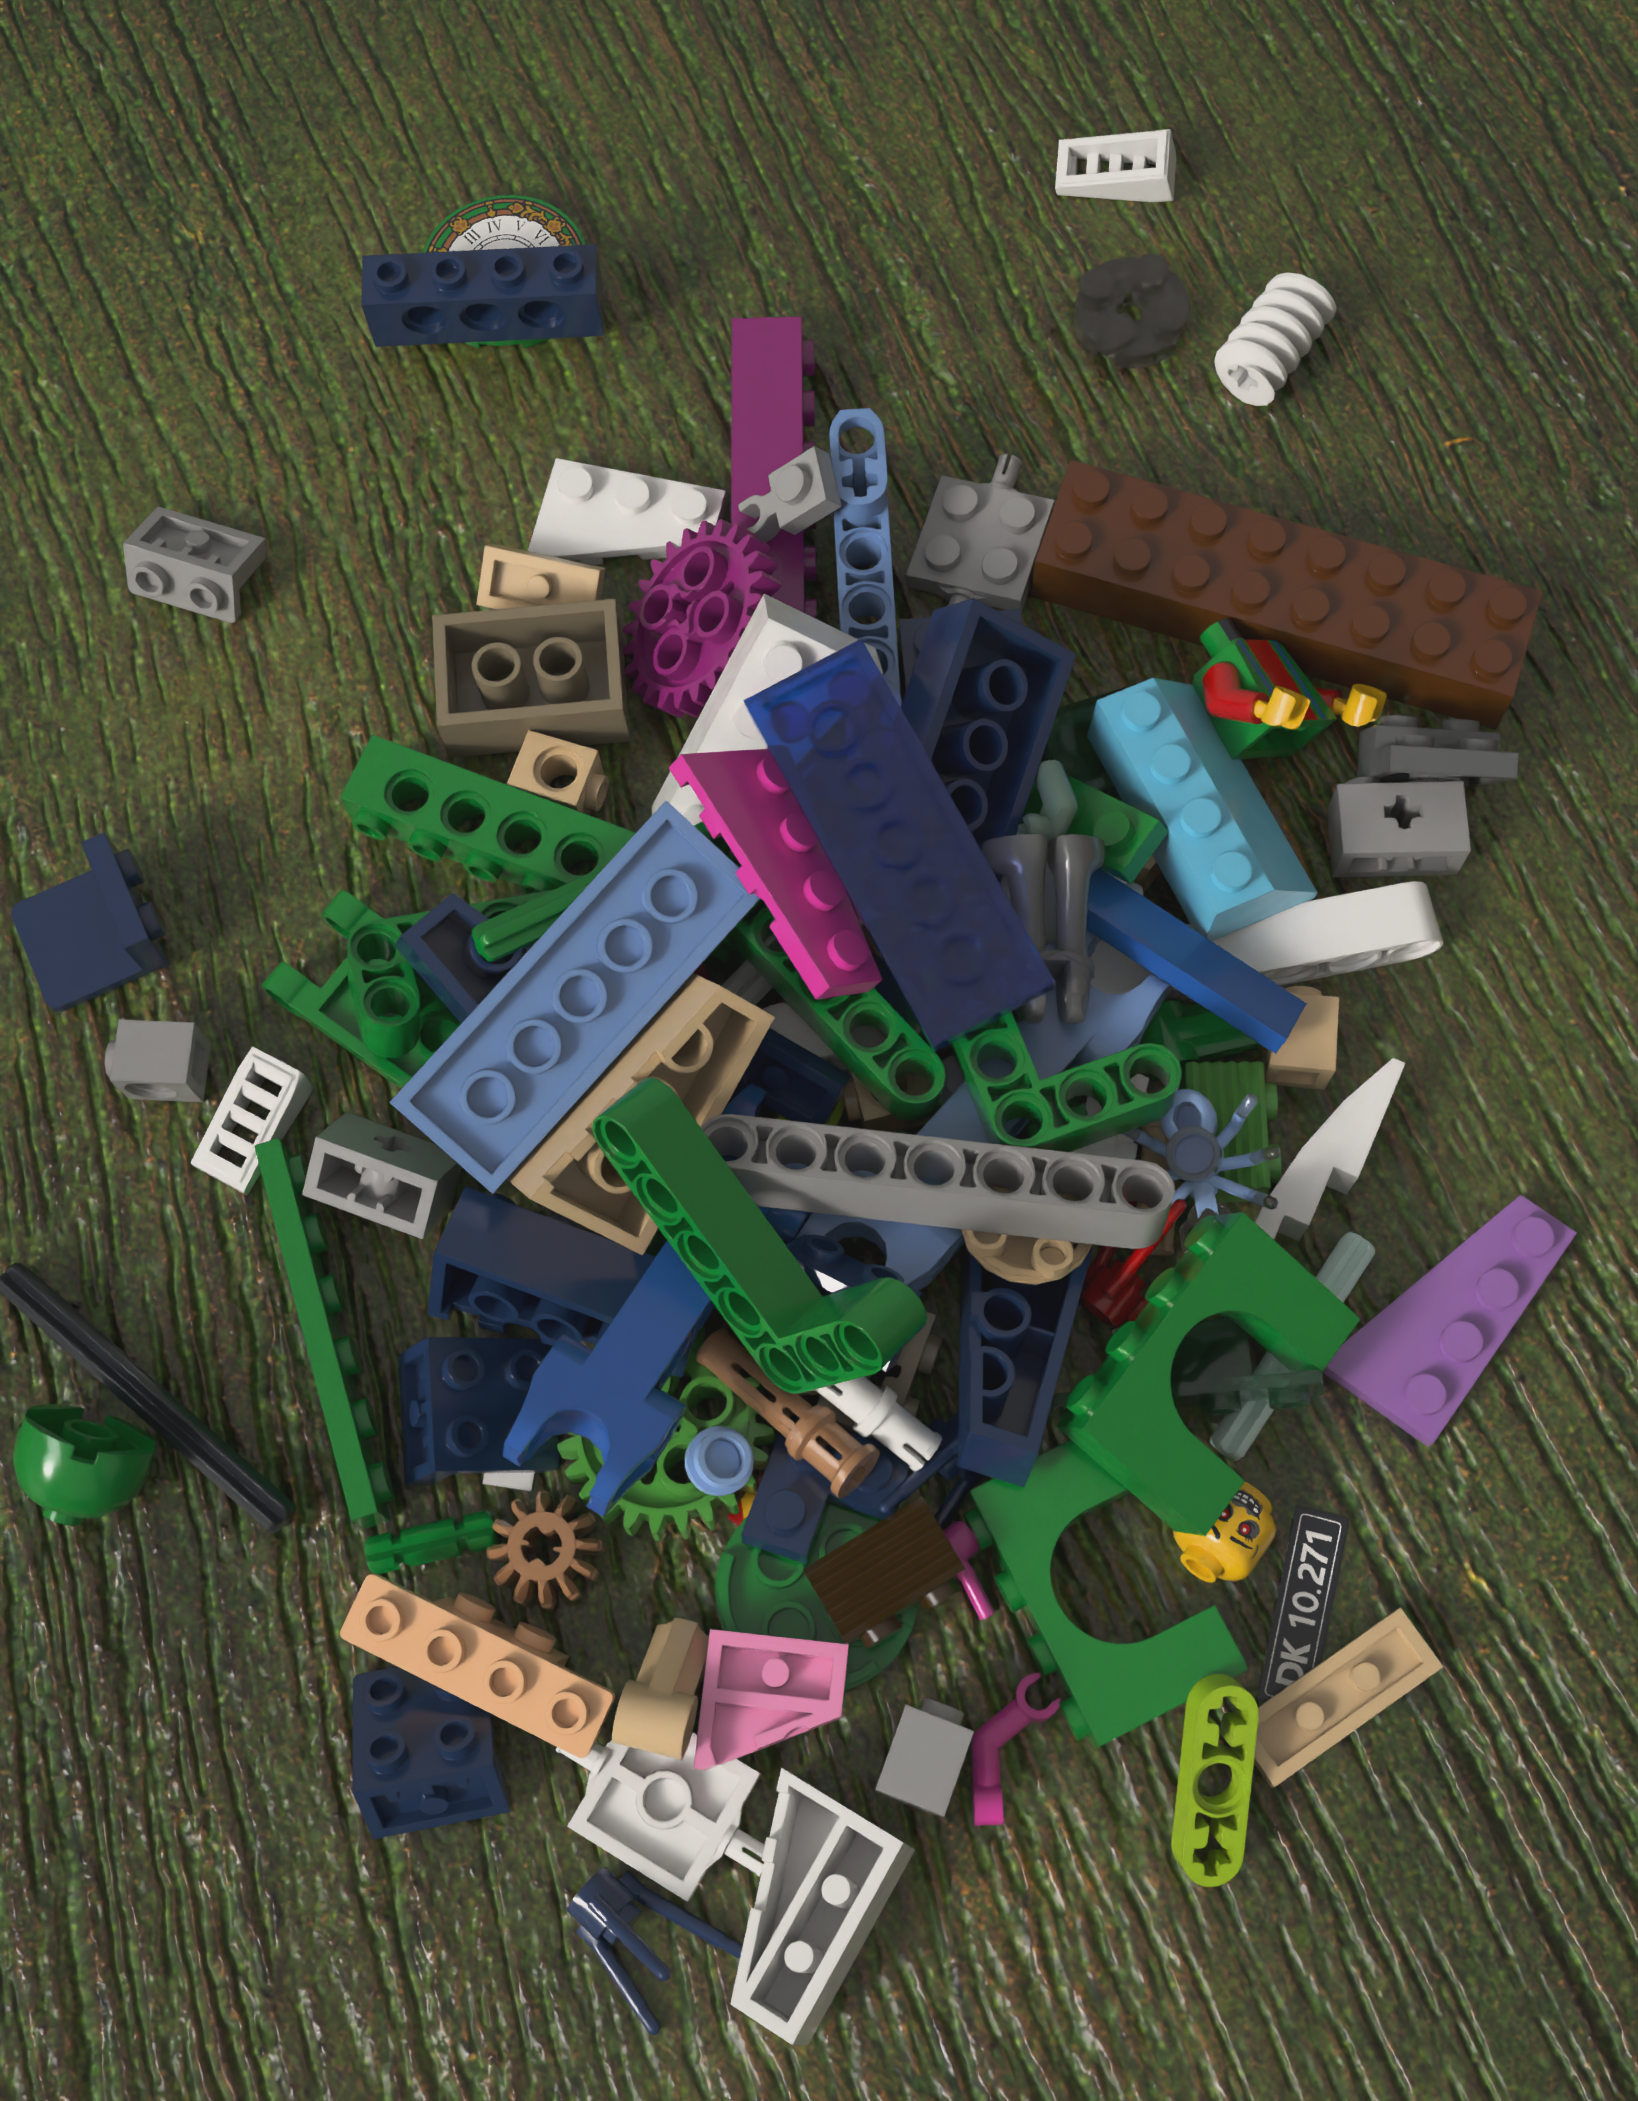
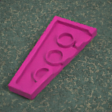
M789 748L681 754L672 763L669 770L681 788L687 785L692 787L705 808L699 815L713 839L723 836L741 864V867L735 873L749 895L754 893L762 899L775 919L769 927L814 998L823 999L865 993L874 988L882 981L881 975Z

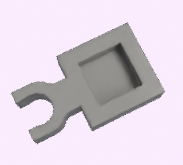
M813 446L768 475L771 492L764 496L753 495L738 504L740 512L754 519L759 517L758 522L747 530L758 535V539L766 543L773 539L780 529L796 535L842 507L830 454Z

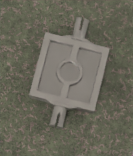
M1001 454L999 456L991 483L979 484L941 475L906 573L908 587L935 593L948 601V606L975 598L989 607L1005 610L1021 609L1022 613L1033 580L1035 560L1050 520L1055 500L1021 493L1013 489L1023 465L1022 461L1014 455L1011 456L1010 462L1008 454Z

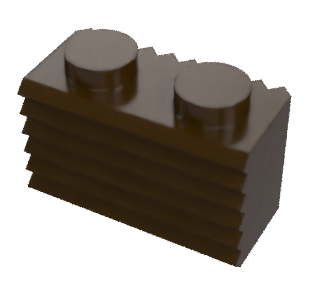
M922 1496L803 1569L844 1642L852 1645L861 1639L867 1649L876 1646L901 1630L903 1627L897 1616L905 1613L910 1608L921 1602L925 1611L930 1612L962 1592L956 1580L968 1573Z

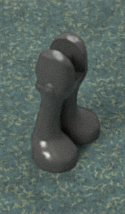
M1021 834L989 839L983 842L981 850L985 868L992 873L1006 877L1011 894V960L1005 964L1004 975L1011 984L1014 1006L1020 1023L1040 1024L1046 1006L1045 980H1055L1057 1010L1061 1022L1065 1024L1084 1022L1089 1000L1090 981L1094 978V963L1088 957V896L1091 875L1103 866L1105 856L1104 840L1093 836L1068 834L1057 836L1047 842V836L1044 834ZM1046 863L1053 874L1055 883L1056 950H1047L1045 943L1044 890Z

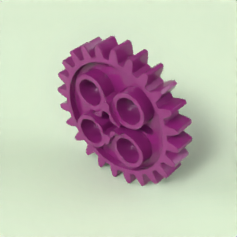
M719 519L716 526L707 521H702L698 533L688 528L683 530L681 546L671 541L666 543L667 559L663 563L652 559L650 563L654 576L650 581L639 580L638 586L644 593L642 599L633 601L628 606L631 611L637 613L635 621L623 627L624 633L633 636V640L623 648L624 656L632 659L625 670V675L635 679L632 690L644 696L643 702L679 718H682L684 713L695 718L700 716L702 707L708 701L763 594L771 597L783 586L782 581L771 576L779 563L767 555L771 547L759 540L758 535L736 523L732 525L723 519Z

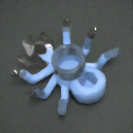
M1191 1089L1177 1091L1173 1107L1166 1116L1160 1119L1162 1131L1169 1139L1167 1144L1138 1128L1122 1133L1144 1147L1165 1157L1170 1167L1166 1171L1173 1181L1179 1179L1185 1181L1175 1191L1172 1201L1173 1204L1177 1199L1185 1200L1189 1194L1195 1201V1205L1188 1214V1219L1179 1228L1183 1254L1188 1250L1184 1243L1192 1227H1195L1201 1220L1210 1215L1235 1213L1229 1211L1226 1205L1216 1200L1215 1195L1218 1189L1270 1210L1277 1208L1279 1202L1275 1197L1217 1175L1220 1171L1255 1166L1265 1161L1277 1159L1281 1155L1279 1148L1272 1146L1249 1154L1224 1158L1223 1149L1241 1130L1247 1116L1258 1103V1097L1253 1093L1246 1095L1235 1110L1228 1125L1217 1137L1215 1136L1218 1128L1215 1109L1204 1095Z

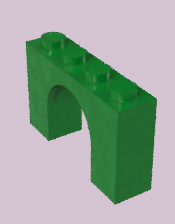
M1244 1212L1207 1216L1191 1230L1184 1243L1185 1247L1188 1248L1187 1252L1175 1268L1165 1270L1152 1282L1145 1295L1149 1303L1135 1321L1127 1322L1111 1337L1105 1349L1109 1355L1095 1375L1085 1377L1073 1388L1065 1402V1407L1069 1410L1056 1426L1175 1532L1206 1536L1245 1482L1243 1478L1188 1430L1176 1410L1171 1392V1368L1178 1346L1190 1329L1211 1315H1221L1242 1327L1289 1371L1323 1372L1360 1320L1352 1310Z
M1070 1440L1036 1457L1025 1487L994 1478L970 1490L968 1502L972 1509L963 1513V1517L967 1526L973 1532L979 1549L982 1551L990 1546L992 1547L1003 1569L1002 1572L994 1575V1578L1010 1611L1014 1613L1023 1608L1035 1632L1034 1635L1026 1638V1642L1044 1677L1054 1672L1057 1675L1068 1697L1058 1702L1070 1731L1077 1741L1088 1737L1091 1745L1096 1749L1185 1703L1190 1690L1200 1679L1212 1674H1225L1235 1677L1249 1670L1215 1605L1149 1639L1129 1644H1116L1098 1640L1081 1631L1067 1618L1056 1600L1051 1583V1558L1057 1540L1067 1528L1078 1520L1131 1494L1127 1488Z

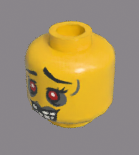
M1244 1482L1206 1536L1175 1532L1173 1530L1175 1540L1183 1551L1180 1557L1182 1564L1193 1575L1210 1583L1215 1582L1217 1578L1232 1582L1246 1579L1272 1544L1277 1531L1271 1516L1273 1508L1269 1500L1257 1488L1248 1482Z

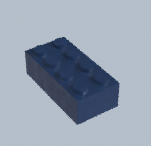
M975 598L934 610L854 845L868 851L870 854L880 850L883 852L885 861L901 867L906 860L916 855L926 857L934 862L937 861L931 857L933 855L938 856L946 861L953 870L963 895L998 891L1003 876L992 873L985 868L982 861L981 845L989 839L1017 835L1018 826L1021 822L1076 654Z

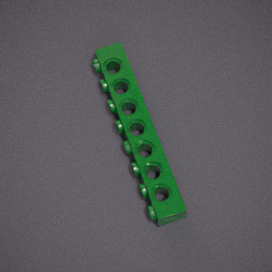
M371 735L340 796L352 820L353 827L364 835L381 841L386 840L387 836L406 842L413 852L426 859L439 862L443 857L464 864L463 867L466 871L481 880L495 883L501 878L520 885L519 888L524 894L554 890L585 876L573 875L568 872L579 861L591 860L596 862L597 865L591 872L606 866L636 834L633 831L375 735ZM412 799H428L425 805L416 811L408 812L402 810L406 803ZM473 818L484 820L482 825L475 831L468 833L457 831L459 826L466 820ZM534 839L540 841L538 847L530 853L517 854L512 852L514 847L523 840ZM725 937L703 962L708 966L718 969L725 968L726 964L739 968L747 959Z

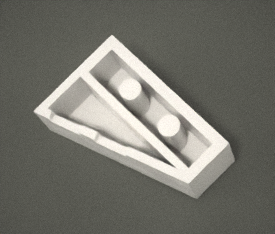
M781 1768L776 1790L779 1794L770 1836L766 1837L761 1859L764 1861L755 1906L750 1910L730 2004L791 2045L808 2046L915 1850Z

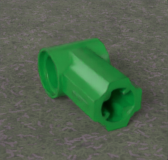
M1167 1000L1162 1003L1139 1044L1153 1043L1163 1045L1177 1057L1180 1062L1181 1071H1183L1185 1063L1188 1062L1200 1063L1263 1048L1261 1044L1200 1004L1183 1006V1003L1178 1000ZM1144 1073V1076L1148 1077L1149 1081H1160L1155 1075Z

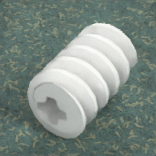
M1296 273L1278 274L1268 282L1265 291L1256 298L1253 307L1242 317L1240 325L1230 333L1228 341L1218 349L1215 356L1216 373L1232 395L1242 402L1254 406L1267 405L1274 400L1275 391L1286 384L1287 374L1297 369L1300 357H1303L1310 351L1312 341L1319 338L1323 333L1324 324H1327L1334 318L1337 308L1329 292L1315 280Z

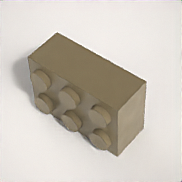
M616 599L432 615L437 728L450 758L520 752L528 730L581 746L630 741L625 656L623 652L624 641Z

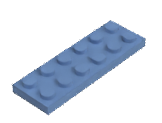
M665 801L389 1103L493 1194L760 898L754 893L748 894L735 873L739 867L668 801Z

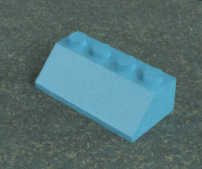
M1151 678L1097 700L1087 738L1122 801L1160 820L1168 831L1152 855L1195 931L1214 941L1315 898L1317 894L1315 887L1241 759H1231L1193 685Z

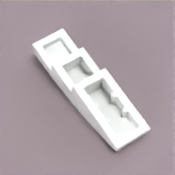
M1392 1058L1347 1097L1301 1148L1254 1220L1272 1239L1275 1238L1278 1232L1299 1241L1310 1225L1325 1186L1344 1194L1349 1192L1363 1168L1404 1068V1062Z

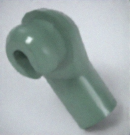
M1048 760L1039 765L1034 781L1043 806L1039 815L1029 813L1023 817L1024 823L1019 824L1018 835L1044 834L1047 836V842L1057 836L1066 835L1078 809V803L1063 764L1057 760Z

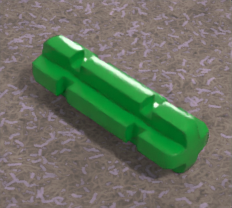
M484 1510L464 1515V1521L457 1522L453 1517L401 1529L399 1536H395L391 1532L369 1536L365 1540L367 1565L373 1573L382 1574L399 1570L400 1564L405 1562L406 1565L413 1567L463 1555V1549L467 1548L473 1553L487 1550L488 1547L498 1545L499 1533L492 1528L496 1519L490 1511Z

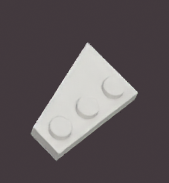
M556 458L528 551L570 561L580 560V563L589 565L603 564V558L638 555L642 560L667 558L666 543L671 541L681 546L684 529L688 528L698 533L702 521H707L716 526L719 519H723L727 505L726 491Z

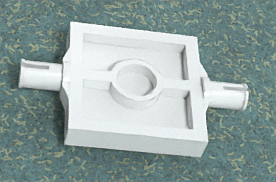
M693 1732L683 1760L616 1744L612 1740L606 1746L595 1741L590 1754L585 1758H578L557 1747L556 1752L562 1753L591 1771L588 1778L586 1795L567 1826L687 1902L692 1898L707 1869L724 1854L760 1877L764 1863L744 1852L743 1848L745 1847L762 1857L765 1844L739 1829L743 1806L761 1775L756 1770L738 1759L706 1771L695 1770L693 1766L697 1734Z

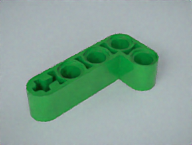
M552 890L469 905L488 919H491ZM430 911L369 921L354 929L347 940L348 983L358 1025L365 1046L375 1055L384 1058L403 1056L408 1054L419 1040L420 996L434 994L435 992L399 952L395 944L403 933ZM534 942V943H532V944H530V945H528V946H526V947H524V948H526L527 950H529L536 942ZM372 959L388 961V963L383 965H370L365 962ZM386 1013H395L403 1018L396 1021H385L378 1017Z

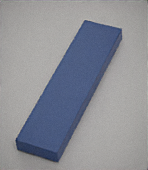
M1101 868L1092 873L1087 911V930L1271 1052L1275 1054L1289 1037L1307 1003Z

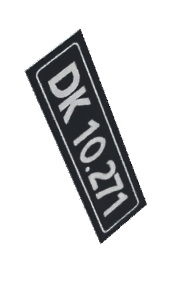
M1296 1505L1257 1700L1267 1701L1321 1663L1349 1518Z

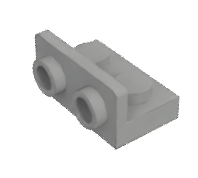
M159 506L123 543L127 585L131 593L229 623H234L241 615L239 589L266 559V542L263 537Z

